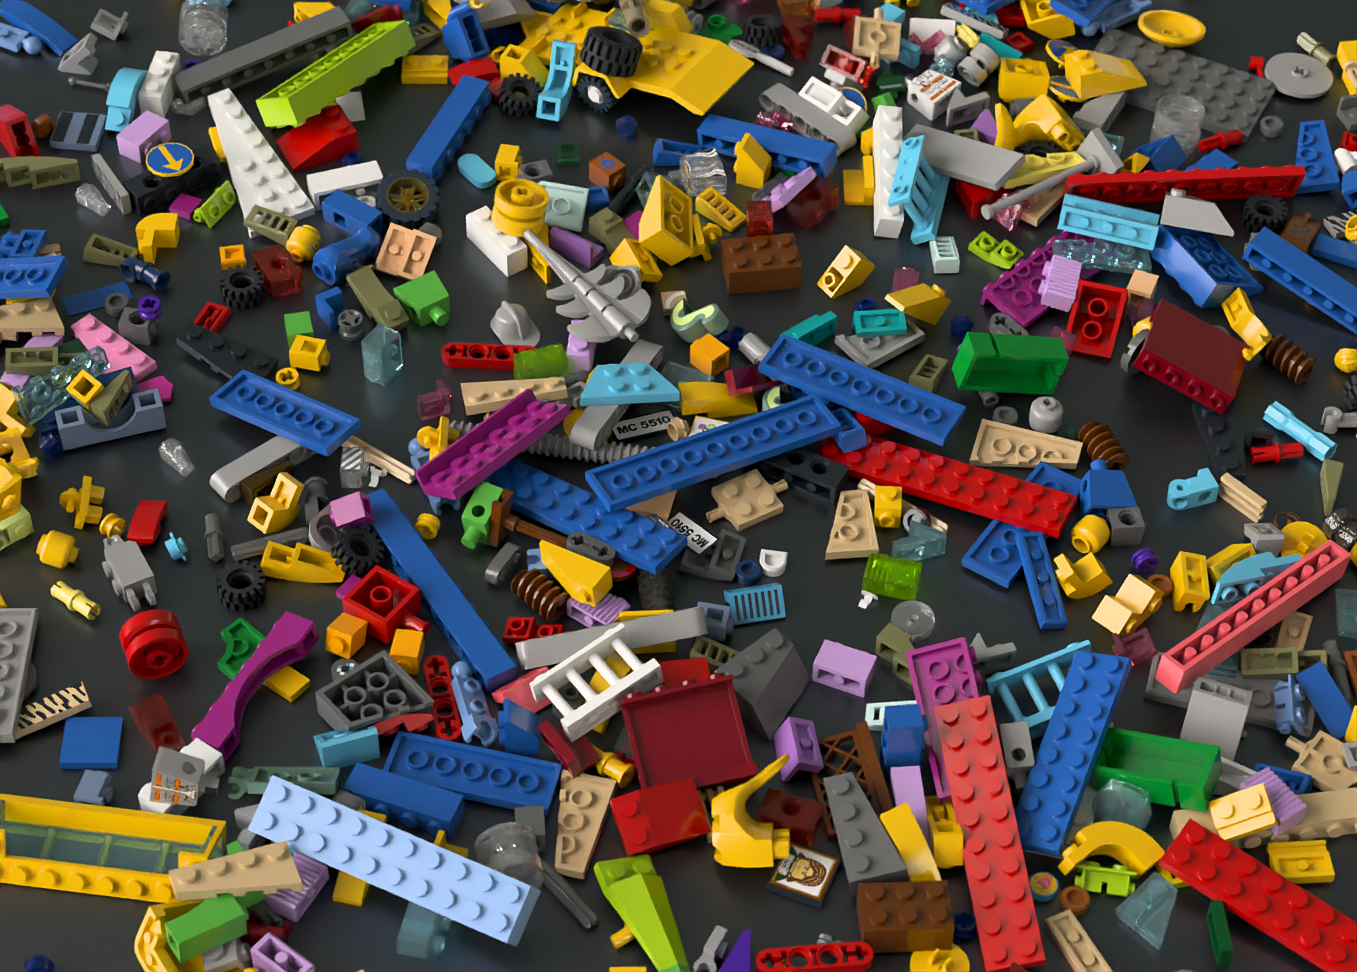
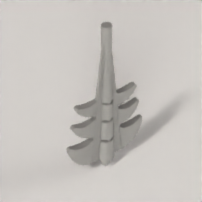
M530 229L525 231L524 237L540 252L564 283L557 288L547 290L546 296L554 300L576 298L567 304L557 306L556 312L571 318H581L589 315L587 319L568 325V332L588 342H606L618 336L621 339L628 338L631 342H635L639 338L635 328L644 324L651 312L650 297L644 289H640L639 292L627 299L619 300L625 288V281L622 275H619L608 284L600 285L606 275L605 264H601L594 270L584 274L548 247Z

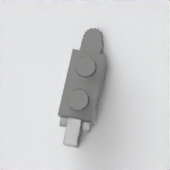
M118 534L103 539L106 561L102 562V566L106 576H112L114 579L112 580V585L116 595H122L126 604L130 603L134 612L140 610L139 599L144 597L150 606L156 604L157 601L154 594L157 593L154 574L137 543L133 541L124 542Z

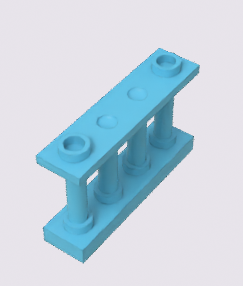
M925 135L911 137L903 141L888 201L889 207L902 204L913 220L914 224L910 239L914 245L936 239L950 179L949 176L934 172L923 155L926 142ZM919 166H920V168L922 169L923 173L925 174V178H924V176L922 175V173L920 172ZM915 183H917V185H918L919 188L921 189V193L919 192V190H918V188L916 187ZM912 199L914 200V202H915L916 205L918 206L917 209H916V207L914 206V204L912 203V201H911Z
M1065 193L1057 229L1153 251L1159 229L1157 223L1160 214Z
M1089 640L1074 642L1067 648L1009 671L993 674L990 678L986 679L987 695H990V697L997 694L1000 695L1013 723L1027 721L1031 740L1045 735L1055 706L1048 705L1036 679L1051 674L1061 693L1066 680L1061 669L1071 666L1077 650L1091 652ZM1023 684L1026 685L1039 710L1038 713L1028 717L1023 716L1010 689Z

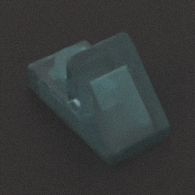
M911 520L908 538L905 537L893 541L891 559L894 565L898 566L945 554L947 536L945 532Z

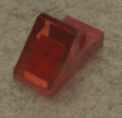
M785 15L780 16L783 21L782 39L797 61L806 59V49L809 47L808 42L813 40L814 24Z

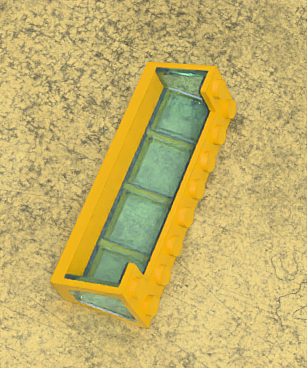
M0 794V883L171 903L177 902L169 878L170 870L223 857L226 849V821Z

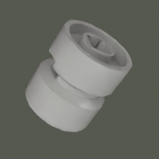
M979 43L970 52L971 57H965L957 66V69L967 82L974 86H979L987 78V73H992L1001 62L998 55L990 47Z

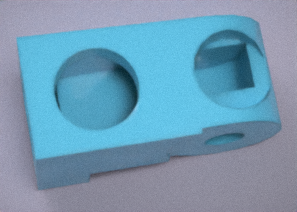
M1204 468L1198 470L1197 477L1187 480H1173L1169 484L1166 501L1175 510H1184L1216 502L1219 485L1210 470Z

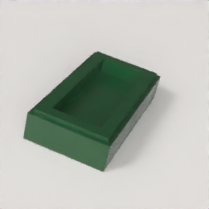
M1212 900L1206 918L1216 965H1218V968L1229 967L1233 947L1222 900Z

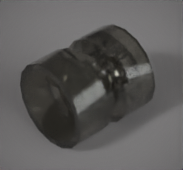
M1340 508L1325 519L1321 531L1329 540L1331 539L1347 552H1350L1357 542V518L1347 508Z

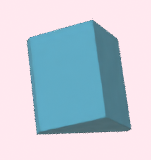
M372 724L350 731L335 730L313 736L323 767L343 768L357 764V762L362 763L380 758L378 733L376 727Z

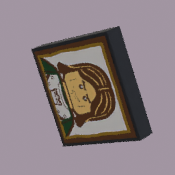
M790 840L789 858L777 860L766 883V890L821 909L842 865V858Z

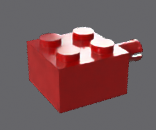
M378 565L342 599L344 613L368 621L366 633L387 645L394 639L396 629L405 628L407 630L424 632V638L431 629V623L416 616L421 611L420 589Z

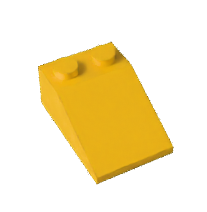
M1076 50L1073 53L1065 54V79L1081 100L1147 86L1146 80L1130 60L1090 50Z
M658 175L639 223V243L657 255L659 259L673 266L694 254L692 198L663 176Z

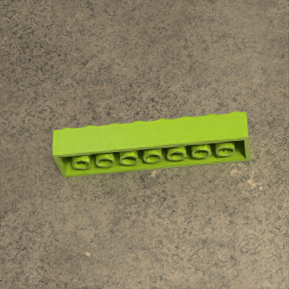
M407 20L374 23L256 100L266 127L276 126L277 128H282L287 125H292L293 127L306 123V118L321 113V108L334 104L336 98L349 94L351 88L364 84L366 78L379 74L381 68L388 67L395 63L394 60L396 58L409 54L408 50L416 46Z

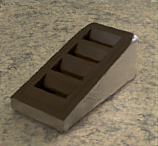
M287 461L239 481L242 498L253 506L256 497L270 496L279 473L287 472L294 477L293 463Z

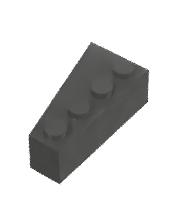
M848 772L823 778L851 896H857L858 883L909 882L905 864L853 773Z

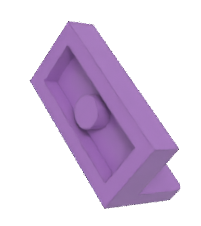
M554 226L550 229V248L558 254L588 268H591L604 255V247L565 229L561 230Z
M788 717L773 735L777 759L786 753L790 756V760L780 770L782 781L787 782L798 770L819 773L824 767L813 721Z

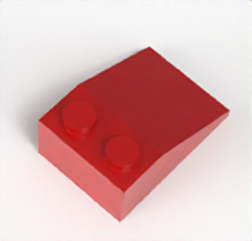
M340 104L320 109L321 113L306 118V123L294 127L276 141L277 148L293 173L359 153L357 131Z
M1079 280L1063 344L1066 351L1111 360L1129 301L1128 289Z
M693 777L637 790L610 799V807L627 857L649 854L712 832Z

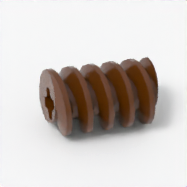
M1284 333L1279 334L1277 337L1272 336V339L1259 351L1260 356L1265 357L1267 362L1273 363V366L1276 369H1280L1284 375H1288V378L1295 381L1296 385H1301L1311 375L1316 359L1314 357L1307 359V351L1299 353L1301 347L1299 345L1293 346L1292 339L1285 341L1286 335Z
M1091 421L1081 428L1078 439L1083 443V447L1092 461L1097 459L1105 460L1108 470H1122L1128 464V455L1125 454L1123 447L1115 439L1116 437L1108 425L1101 424L1099 421Z
M538 568L531 569L530 571L527 569L520 571L515 575L511 583V591L518 595L521 600L525 601L528 606L532 607L535 612L540 613L549 623L558 620L567 607V600L570 598V595L563 593L561 587H555V583L552 580H548L545 574H541Z

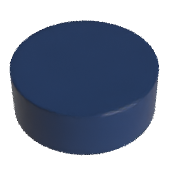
M773 43L771 46L766 44L762 49V54L782 62L785 56V49L780 44Z
M751 559L740 561L736 565V580L745 586L758 584L762 579V566L757 561Z

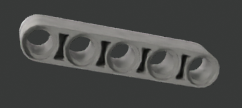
M776 83L759 95V102L767 112L803 136L836 144L837 156L854 146L857 142L854 132L849 127L781 83Z
M277 435L217 470L211 476L209 484L226 502H234L242 497L239 481L287 461L292 462L294 467L318 452Z

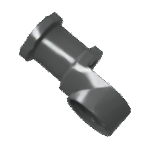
M311 477L304 483V489L308 493L306 503H304L306 527H309L311 520L330 504L329 498L326 496L328 483L322 477Z

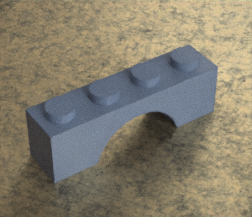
M158 388L132 394L128 403L118 411L108 427L95 419L93 414L84 410L81 405L55 411L63 450L166 428L164 410Z

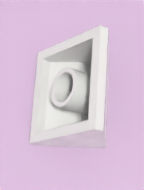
M910 18L909 41L921 47L920 54L935 55V45L947 35L955 36L956 20Z

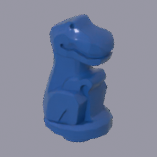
M371 226L362 227L352 237L318 250L313 257L314 264L312 267L314 273L331 286L336 285L340 277L354 270V264L357 263L358 256L365 259L376 254L382 240L381 236Z

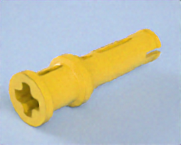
M592 745L601 757V761L593 765L601 776H608L616 780L617 786L620 788L627 787L635 776V766L623 763L617 759V755L613 752L605 753Z

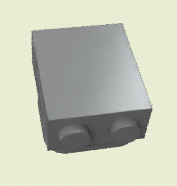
M1198 676L1190 698L1180 740L1219 746L1221 757L1234 761L1253 692Z

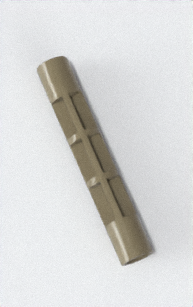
M618 0L629 33L636 38L646 36L650 32L651 25L643 1Z

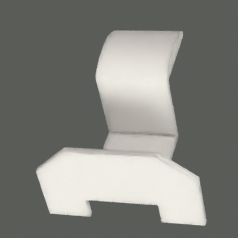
M370 466L372 474L371 482L368 486L376 488L379 483V476H386L387 470H378L374 466Z
M861 591V594L865 597L861 599L859 607L866 609L867 606H870L872 599L878 600V597L870 592Z

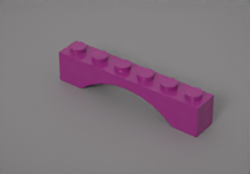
M286 611L281 619L275 622L267 637L258 644L257 650L250 659L244 662L234 680L227 684L224 693L211 705L207 715L194 727L191 734L193 741L198 738L222 753L225 763L241 743L240 727L242 716L254 692L267 678L277 671L304 659L319 640L314 622Z

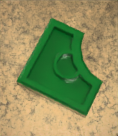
M242 617L220 632L227 648L224 656L217 662L218 669L232 681L240 672L244 662L249 660L257 650L258 644L266 638Z

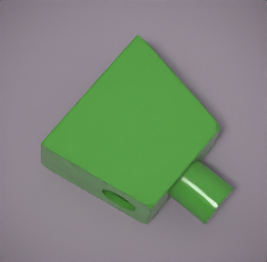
M434 270L393 289L394 299H398L408 318L419 326H424L433 321L438 326H443L448 322V314L450 313L449 294Z
M484 481L477 484L461 518L465 532L461 543L464 546L474 549L478 542L488 544L492 502L494 500L501 502L503 488Z

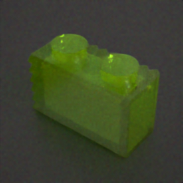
M560 343L547 347L544 346L543 348L539 347L538 350L534 348L533 351L526 350L518 354L514 353L513 355L515 380L550 378L568 374L569 372L568 357Z
M872 552L869 554L865 569L862 591L915 602L923 564L921 562L917 563L912 559L901 560L894 556L890 557L886 554H874Z

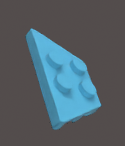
M634 362L631 364L596 365L581 394L580 405L594 406L679 401L680 392L648 363Z

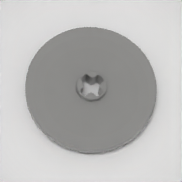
M1300 53L1275 55L1268 60L1265 67L1266 79H1269L1276 86L1277 90L1298 98L1320 97L1331 89L1333 83V75L1327 66L1311 56Z

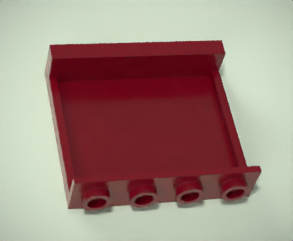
M1162 299L1150 316L1149 322L1152 323L1142 350L1132 366L1214 411L1223 414L1235 397L1246 363L1242 350L1244 348L1250 350V346Z
M716 673L710 675L706 681L697 682V679H690L680 683L681 686L670 689L669 685L653 689V693L642 695V692H634L625 696L626 699L621 701L620 707L641 789L693 777L697 791H705L709 788L713 789L747 781L758 774L756 762L752 761L732 684L733 674L725 676V673Z

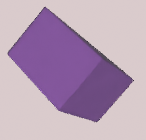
M984 109L970 129L978 128L979 142L994 146L997 136V124L989 109Z

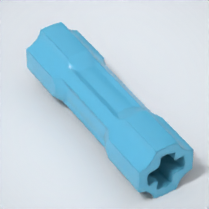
M1278 401L1269 405L1265 411L1263 418L1265 421L1302 443L1307 451L1321 461L1332 458L1336 452L1337 443L1323 433L1316 432Z

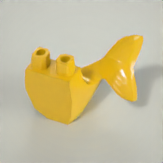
M1045 93L1030 103L1016 117L1014 122H1012L1010 114L1003 104L998 103L995 105L997 136L994 146L1014 151L1016 147H1022L1025 143L1029 144V141L1033 140L1034 143H1037V140H1041V143H1045L1046 140L1049 141V145L1054 143L1067 152H1076L1085 139V136L1069 115Z
M787 753L768 765L746 783L724 791L712 799V818H714L712 839L713 846L716 847L715 861L725 866L753 868L773 866L774 859L789 858V829L773 830V823H758L751 819L746 811V801L749 796L765 785L790 760V756Z

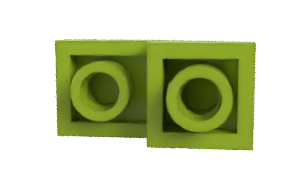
M985 231L980 233L968 247L969 251L981 259L1006 269H1010L1024 255L1021 250L1006 239L999 243Z

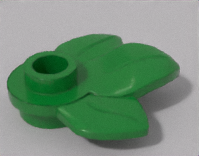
M712 15L708 18L706 27L699 31V36L719 40L729 45L730 41L733 40L732 37L742 36V30L736 24L727 23L724 16Z

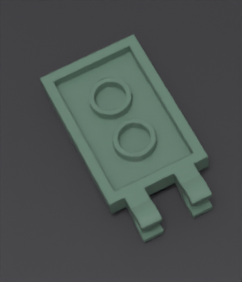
M255 766L254 769L235 767L228 779V783H233V791L229 792L228 797L230 799H238L245 792H248V794H264L272 775L315 794L335 795L341 779V767Z

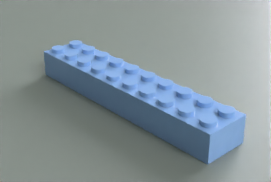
M273 775L248 828L249 831L275 842L286 840L289 848L516 947L541 890Z

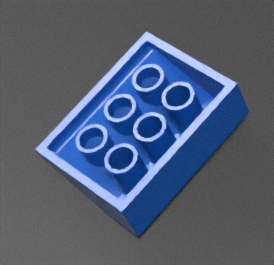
M1159 224L1153 251L1149 250L1151 257L1165 267V272L1179 282V287L1192 296L1193 302L1201 308L1222 307L1221 304L1238 287L1246 292L1247 297L1260 293L1264 289L1212 233Z

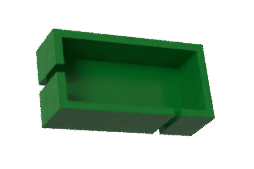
M967 332L952 366V371L959 390L1053 395L1060 380L1059 375L1062 376L1069 357L1062 338L993 333L992 337H990L989 333Z
M1109 727L1092 771L1094 791L1174 807L1176 803H1180L1181 808L1206 812L1209 806L1208 802L1211 801L1223 770L1220 747Z

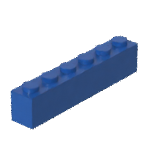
M463 75L407 158V170L417 169L420 173L425 172L428 174V178H432L435 182L438 177L443 175L446 165L453 160L455 151L462 146L467 133H471L473 124L477 119H480L483 109L491 102L492 92H490L489 81Z
M709 114L697 129L698 143L704 150L715 149L716 151L714 152L737 158V155L734 154L735 146L738 141L743 139L745 133H749L771 156V166L800 173L811 166L816 172L817 178L826 179L837 164L836 144L714 114Z
M1264 227L1249 243L1242 258L1357 334V287Z

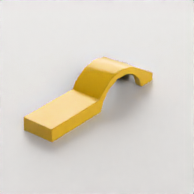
M1238 287L1221 305L1231 328L1250 346V350L1247 348L1242 350L1244 358L1250 361L1272 339V336L1267 327L1256 316L1246 292Z

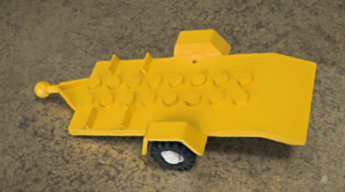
M649 0L644 4L651 28L646 36L637 38L643 44V50L636 72L631 77L619 78L601 74L585 65L580 58L587 30L590 27L608 26L629 33L624 17L618 16L616 8H613L609 13L587 8L586 1H582L578 5L565 3L554 14L533 10L537 18L520 22L526 39L518 47L531 50L543 65L550 66L552 45L555 39L577 43L575 61L577 68L575 69L571 86L575 87L578 85L577 91L581 92L578 95L580 98H584L582 102L584 104L588 103L589 109L594 107V111L597 113L599 111L601 113L609 111L630 88H635L672 98L691 112L704 115L754 66V62L723 42L690 34L689 32L693 29V26L682 6L663 0Z

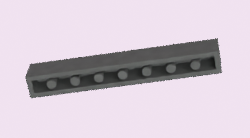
M337 6L172 75L176 91L187 108L208 100L209 95L228 88L232 90L325 51L327 46L350 40L354 37L351 23L340 6Z

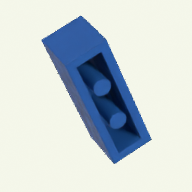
M920 704L885 706L879 753L880 766L885 781L891 780V767L923 766L921 749H925L924 732L928 731L927 716L921 714Z

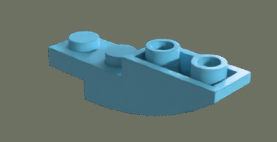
M1270 551L1248 557L1230 567L1217 581L1211 603L1218 605L1243 600L1302 558L1298 554L1275 558Z

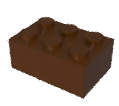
M794 233L721 240V264L728 294L801 288L802 264Z
M947 880L858 883L856 907L860 940L869 944L872 947L873 953L935 951L936 949L940 951L952 950L954 923Z

